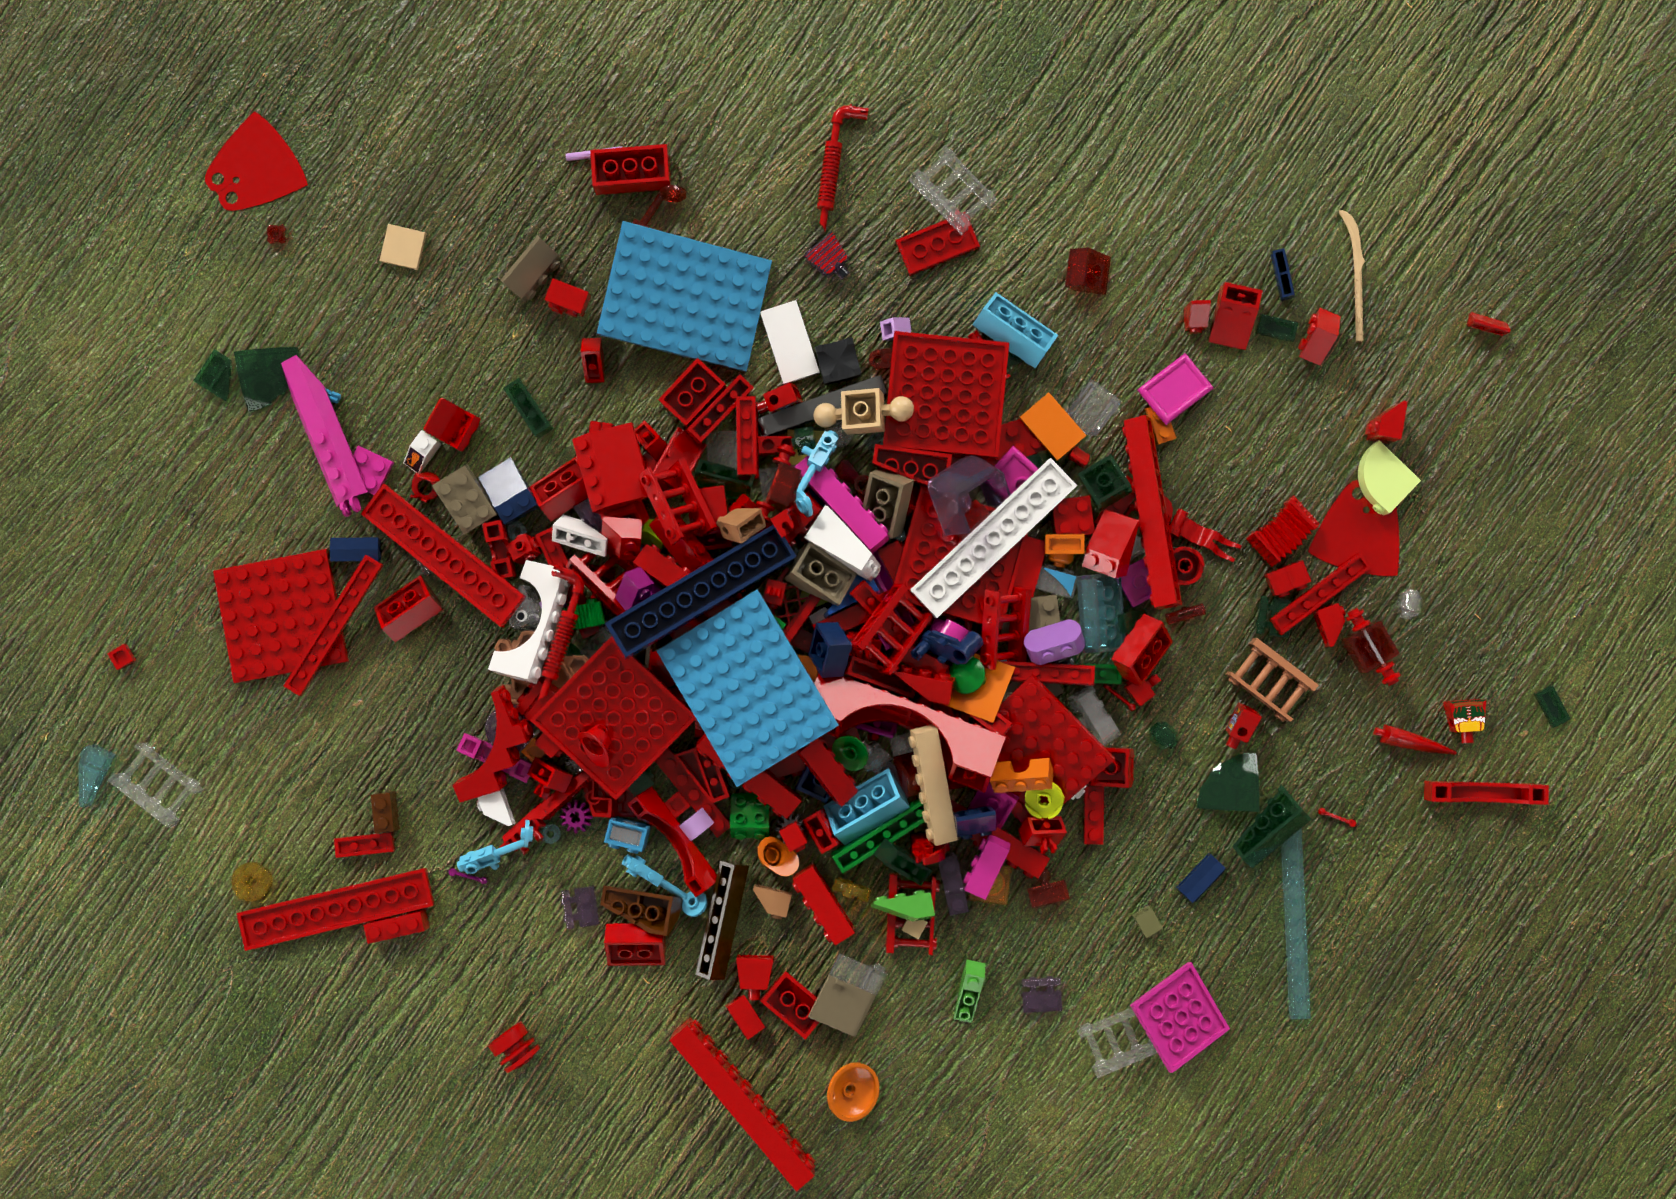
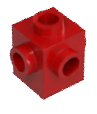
M526 533L518 535L515 540L506 545L513 561L521 565L525 564L526 560H535L541 554L538 540Z

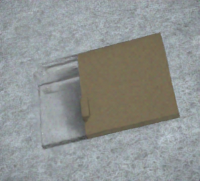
M839 953L808 1017L856 1037L887 976L886 968L878 963L868 966Z

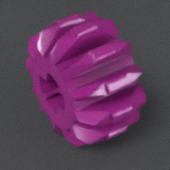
M576 800L574 805L569 802L567 803L568 808H562V811L566 814L560 815V818L566 819V821L561 823V825L565 826L568 824V832L574 827V833L577 834L579 828L584 832L586 830L585 825L591 826V822L587 819H592L593 816L587 815L590 812V808L584 809L586 806L585 802L579 806V800ZM578 812V817L580 818V820L578 819L577 821H575V817L572 814H576Z

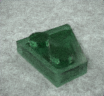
M214 349L193 381L227 402L229 399L232 360Z

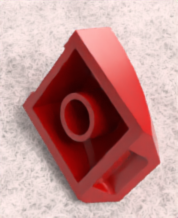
M1105 747L1115 757V760L1088 783L1089 786L1132 787L1135 757L1133 748Z

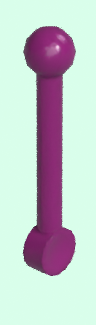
M455 868L450 869L448 872L450 876L458 875L479 881L481 884L488 882L486 877L480 878L461 873Z

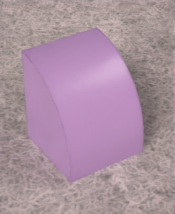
M892 317L880 322L883 341L893 340L894 331L911 332L909 318Z
M701 808L679 827L689 840L692 841L714 822L706 811Z

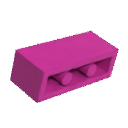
M988 835L987 839L983 838L979 846L981 852L979 856H974L971 866H973L971 873L967 871L963 880L965 891L985 900L1010 850L1009 842L993 835Z

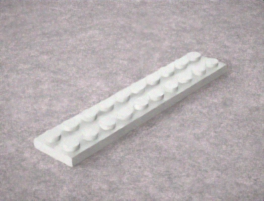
M1051 458L1048 459L912 587L910 591L937 619L1077 485Z

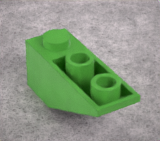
M924 890L915 891L910 896H906V893L894 895L895 898L887 899V896L875 898L876 901L871 903L872 908L912 922L931 919L935 916L931 892L925 893Z
M966 960L953 1019L972 1023L985 979V963Z

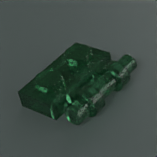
M1261 596L1257 608L1259 609L1258 620L1255 623V626H1257L1256 634L1264 635V629L1269 628L1268 636L1289 638L1290 630L1280 635L1271 621H1266L1267 611H1271L1270 618H1272L1294 600L1273 598L1272 605L1268 604L1269 597Z

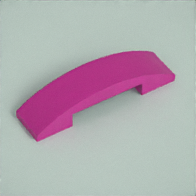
M464 733L456 751L485 762L492 750L493 744ZM519 757L520 760L513 767L502 770L510 776L527 783L530 777L527 773L532 763Z

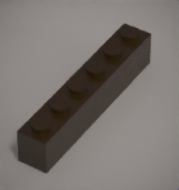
M720 860L695 974L708 980H725L749 865L736 861Z

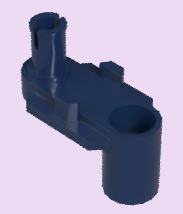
M927 630L920 636L919 644L911 651V656L919 661L928 651L938 657L939 663L944 664L946 661H950L957 665L966 664L983 646L984 642L982 637L973 631L968 632L959 641L938 631Z

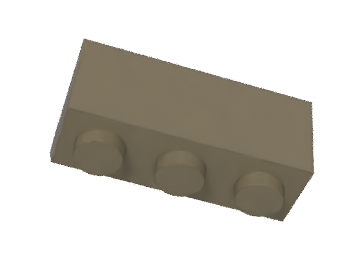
M537 236L500 281L517 297L526 302L535 296V290L539 285L542 286L546 283L549 273L559 267L561 258Z

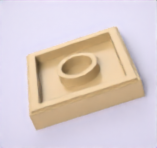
M388 224L379 261L418 270L427 234L422 231Z

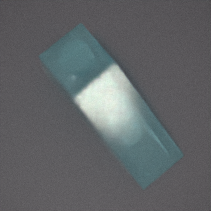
M96 744L87 745L80 753L79 806L82 808L92 805L116 755Z

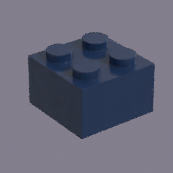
M838 622L816 623L809 657L822 678L843 677L848 666L849 653L852 651V643L848 640Z

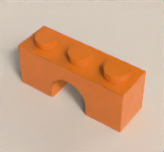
M1049 758L1030 759L1028 769L1021 773L1014 772L1011 761L996 762L990 782L994 793L1052 789L1053 768Z

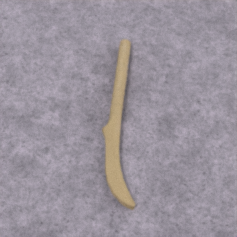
M1339 210V215L1348 229L1352 242L1355 286L1356 342L1364 341L1362 268L1365 260L1362 256L1357 223L1349 213Z

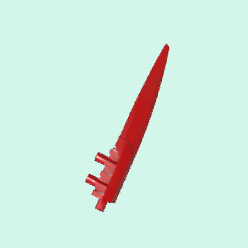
M583 770L571 779L565 793L555 790L548 796L547 800L544 799L502 836L504 843L500 847L521 840V828H525V820H530L529 826H533V837L537 842H540L544 837L539 832V829L546 826L543 820H550L592 778ZM520 848L523 855L530 851L529 848Z

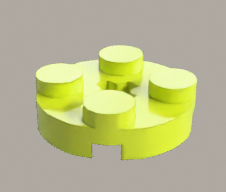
M1052 782V789L1026 791L1025 806L1032 816L1039 819H1051L1060 813L1065 797L1060 787ZM1040 796L1048 797L1049 803H1041Z

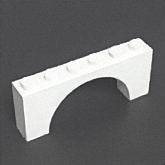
M525 561L520 579L533 585L540 595L542 614L539 625L530 639L520 647L504 652L494 651L488 670L498 675L537 684L544 661L548 655L550 643L553 640L555 628L558 621H560L559 618L563 605L567 600L569 587L572 585L567 583V580L551 575L552 571H557L553 569L554 566Z

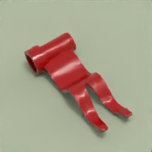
M1182 509L1177 510L1169 525L1171 537L1178 539L1179 536H1182L1188 541L1208 548L1217 556L1234 563L1235 559L1220 550L1213 540L1225 546L1241 549L1242 545L1226 539L1215 530L1200 526L1187 518L1188 513Z

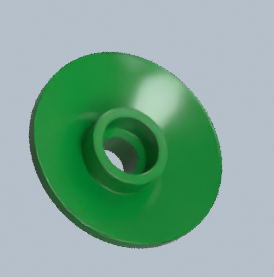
M843 735L834 741L832 746V752L836 756L834 759L836 762L839 761L845 769L858 771L867 764L868 751L859 739L850 735Z

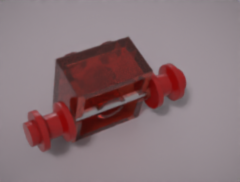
M787 444L777 447L780 453L778 457H774L772 460L777 464L778 468L766 500L756 502L758 508L762 510L765 523L770 522L768 518L769 512L774 511V509L782 512L793 506L796 498L793 492L797 491L799 483L803 478L800 476L802 470L792 467L789 462L790 457H794L796 452L793 451L794 448Z
M1358 607L1347 612L1348 616L1345 619L1352 621L1354 624L1352 628L1353 633L1342 638L1341 641L1359 673H1367L1379 666L1375 671L1376 673H1382L1384 677L1382 680L1383 684L1390 686L1399 681L1398 677L1401 674L1394 672L1392 669L1394 666L1393 661L1388 663L1387 661L1400 653L1382 621L1370 622V620H1364L1362 616L1364 613L1363 609L1359 610Z

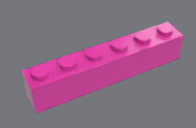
M806 456L795 466L796 473L801 478H803L809 468L807 461L810 456ZM824 466L821 472L816 470L808 486L841 519L872 554L889 541L888 529L882 523L879 525L875 521V515L870 510L866 511L862 507L864 505L857 496L853 497L849 493L851 491L844 482L841 484L837 480L838 475L832 469L828 470Z

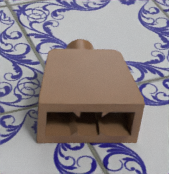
M736 508L724 517L720 516L717 519V526L721 530L722 537L738 543L745 542L766 527L760 508Z

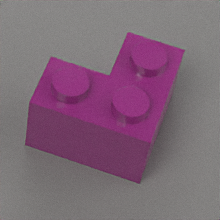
M641 567L625 572L615 598L624 610L627 611L663 588L658 582L650 578Z

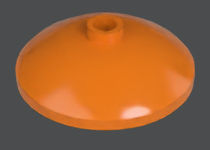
M858 1062L849 1063L840 1068L834 1074L828 1086L827 1102L831 1112L839 1119L847 1122L857 1121L868 1115L874 1108L879 1096V1080L876 1073L869 1066Z

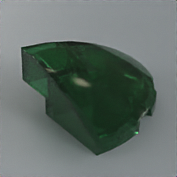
M298 347L263 348L234 352L238 378L249 412L272 404L271 401L285 393L289 386L281 363L295 355L299 357Z
M1256 752L1232 756L1231 759L1224 763H1219L1209 773L1210 776L1200 788L1196 808L1259 812V774Z

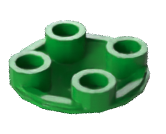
M972 657L966 664L957 665L952 663L949 668V674L955 678L953 689L961 694L975 692L986 682L984 666L975 657Z

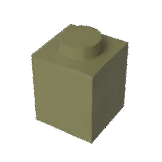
M1146 906L1132 914L1140 931L1146 938L1156 937L1160 934V930L1163 929L1150 906Z

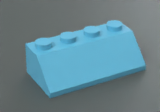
M997 292L984 306L973 323V326L978 331L986 334L993 341L1008 342L1009 352L1034 368L1037 367L1058 336V334Z
M889 768L856 787L858 792L842 807L834 801L824 805L833 834L844 845L910 808L904 791Z

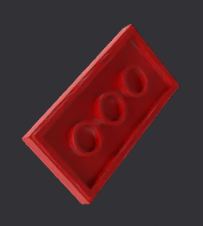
M966 212L895 240L909 276L980 248Z

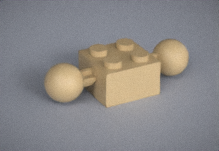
M879 388L841 391V408L836 409L832 404L822 403L815 408L813 417L816 424L823 428H829L837 420H842V430L847 435L885 432V416H892L897 421H906L913 415L914 405L909 398L904 396L896 397L890 404H884V394Z

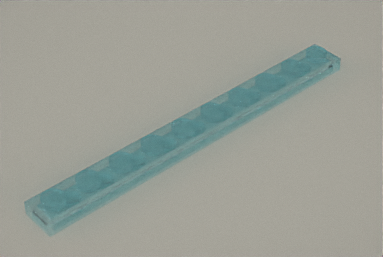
M1280 825L1289 1018L1311 1019L1302 825Z

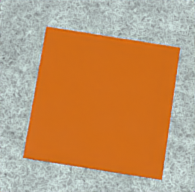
M975 653L973 657L980 660V655ZM999 661L996 662V670L984 668L986 677L984 685L969 694H961L953 689L951 702L945 706L993 723L1015 667Z

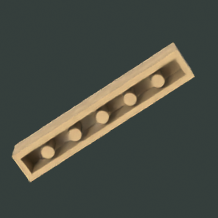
M932 724L910 730L911 736L908 739L910 747L914 751L912 761L914 766L917 767L918 774H915V778L921 789L919 799L921 804L924 805L922 816L924 822H927L928 827L926 829V837L935 846L957 841L938 729Z

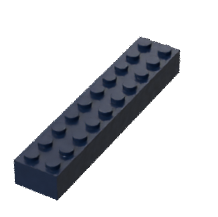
M772 525L605 623V626L624 658L628 659L791 563L797 556L785 536L781 537L775 526Z

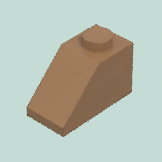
M755 884L753 891L766 912L775 919L781 920L782 917L786 918L792 892Z

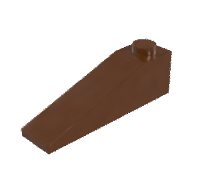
M603 886L600 905L624 917L648 933L668 936L679 918L682 898Z

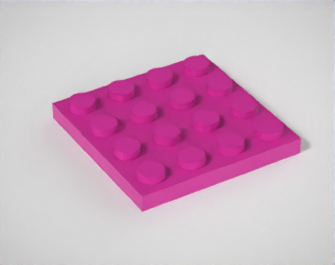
M1187 962L1130 1004L1170 1073L1175 1072L1230 1030L1192 962Z

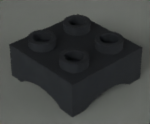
M852 337L815 346L824 386L861 377L862 374Z

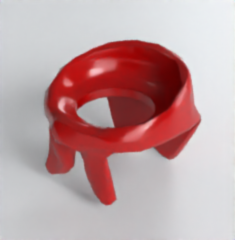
M432 472L415 473L412 480L414 495H410V497L418 498L425 503L428 500L435 499L438 495L434 489H432L429 495H423L418 489V484L421 480H427L434 485L440 481V478Z

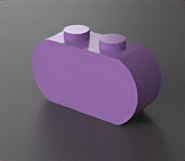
M1068 619L1031 630L1025 636L1024 645L1029 659L1037 665H1043L1079 654L1085 647V639L1079 623Z

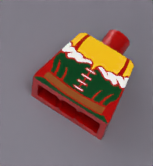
M1486 699L1443 701L1449 730L1451 732H1461L1462 743H1474L1473 731L1484 730Z

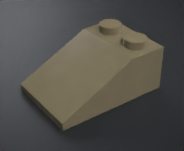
M809 541L800 549L784 579L800 590L839 606L857 573Z
M1057 594L1031 598L1029 632L1060 622ZM1011 603L1008 605L1006 614H1011ZM1010 622L1003 623L1001 634L1009 633Z

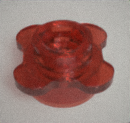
M269 225L267 227V241L270 244L275 242L284 244L286 242V227L284 225Z

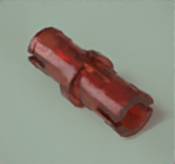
M1203 603L1187 608L1184 606L1180 610L1165 613V618L1168 625L1180 621L1187 622L1191 618L1206 615V610ZM1193 611V613L1178 617V615Z

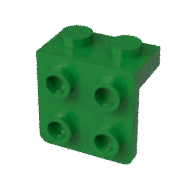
M733 793L731 795V838L738 840L745 838L762 840L770 836L769 805L762 804L757 799L758 796L755 793Z

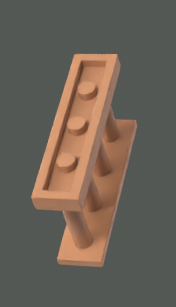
M1253 638L1249 643L1252 647L1251 654L1235 674L1227 672L1225 675L1229 677L1228 681L1236 687L1241 686L1275 712L1274 716L1278 720L1291 722L1293 718L1287 713L1304 691H1315L1319 685L1261 640ZM1263 655L1268 659L1266 666L1251 685L1247 684L1241 678L1257 657ZM1279 667L1283 670V675L1269 694L1264 697L1256 690L1272 669ZM1293 678L1298 682V687L1280 709L1272 701L1288 680Z

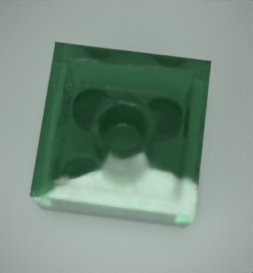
M1111 454L1078 473L1080 483L1087 494L1090 495V499L1099 512L1132 493L1131 484Z

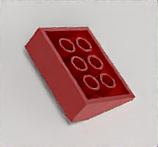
M632 422L589 432L572 439L592 512L604 515L648 498L639 478V475L646 467Z

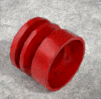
M522 1021L506 1030L487 1046L494 1057L504 1053L505 1057L499 1064L503 1065L508 1061L510 1062L504 1068L506 1073L525 1065L540 1049L538 1044L531 1048L528 1047L535 1041L534 1038L526 1041L523 1040L529 1031Z

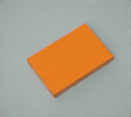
M1049 392L1019 417L1056 461L1087 436Z

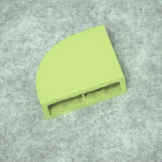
M1380 440L1373 443L1365 451L1358 466L1360 489L1365 498L1373 505L1374 511L1380 515L1391 513L1421 481Z

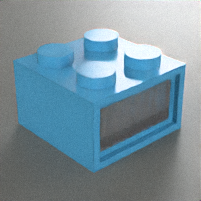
M617 816L612 817L609 820L604 843H608L610 848L619 849L624 847L627 848L628 852L638 854L647 846L652 825Z

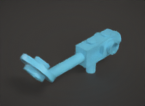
M832 430L823 433L814 450L804 446L801 451L810 456L807 461L809 468L799 483L796 492L797 499L795 501L799 511L806 517L812 516L813 510L812 502L806 496L804 490L815 471H822L824 465H827L831 453L837 448L838 434Z
M525 820V828H521V840L498 849L490 845L461 856L457 862L459 871L473 874L477 870L488 866L496 870L499 868L498 863L500 862L501 855L522 847L528 848V843L533 840V826H529L530 820Z
M629 854L624 857L622 865L628 868L627 873L635 878L637 875H640L658 887L659 885L673 895L682 898V909L686 915L697 917L705 911L707 897L704 893L697 897L691 891L685 893L664 880L662 875L646 866V860L638 855L635 858Z

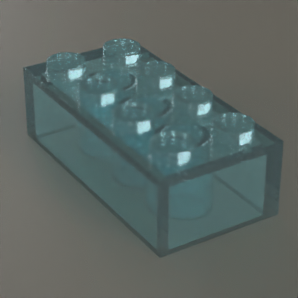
M1105 574L1077 576L1080 627L1085 639V647L1082 653L1116 651L1125 639L1121 577L1113 578Z

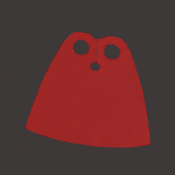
M255 111L226 141L205 175V183L210 190L218 193L220 204L228 211L242 210L261 205L308 185L305 174L288 144L275 128ZM215 173H221L224 176L222 184L216 185L213 183L212 177ZM234 177L239 178L238 183L233 182ZM229 192H235L238 196L237 201L233 204L226 201V195Z
M1358 480L1352 481L1344 488L1327 512L1308 552L1318 559L1338 567L1361 552L1372 567L1364 574L1398 576L1399 523L1397 507L1389 514H1378L1365 496L1362 499H1355L1353 497V489L1360 486ZM1369 507L1370 511L1364 513L1363 508Z

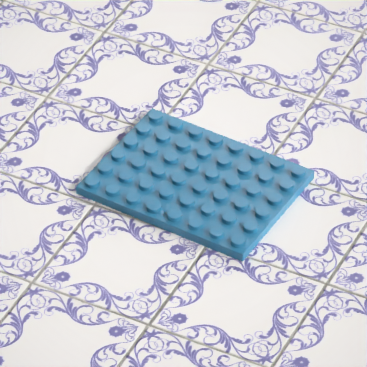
M622 221L597 335L695 360L698 358L703 362L747 372L772 260Z
M758 589L657 650L661 660L736 787L839 726Z

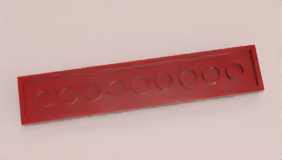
M383 483L361 512V515L500 627L503 628L527 597L388 485Z
M421 868L236 914L244 950L247 951L431 907L435 903L427 869Z

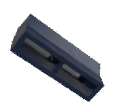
M1285 248L1272 251L1271 259L1280 300L1292 299L1295 297ZM1279 255L1281 256V261L1284 272L1281 273L1279 270L1278 261L1276 257ZM1282 277L1286 279L1289 294L1284 293Z
M378 537L330 538V561H362L365 555H369L377 561L381 560V539Z
M1208 853L1176 888L1194 904L1222 875L1226 868L1212 854Z

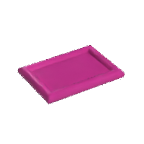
M1184 353L1138 388L1137 391L1163 423L1167 425L1214 389V387L1188 355Z
M1012 446L985 475L983 480L1006 500L1039 468L1017 448Z

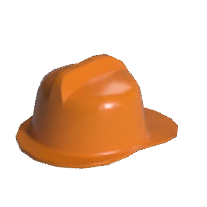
M769 836L759 843L757 854L764 867L785 877L791 876L797 871L799 867L797 854L794 851L790 852L786 844L781 840Z

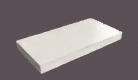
M797 301L761 311L760 314L783 384L819 374L820 371Z

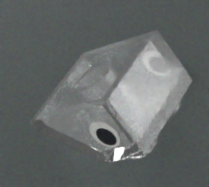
M520 585L518 590L527 597L509 619V623L516 630H533L538 627L541 619L542 609L539 605L540 600L535 588Z

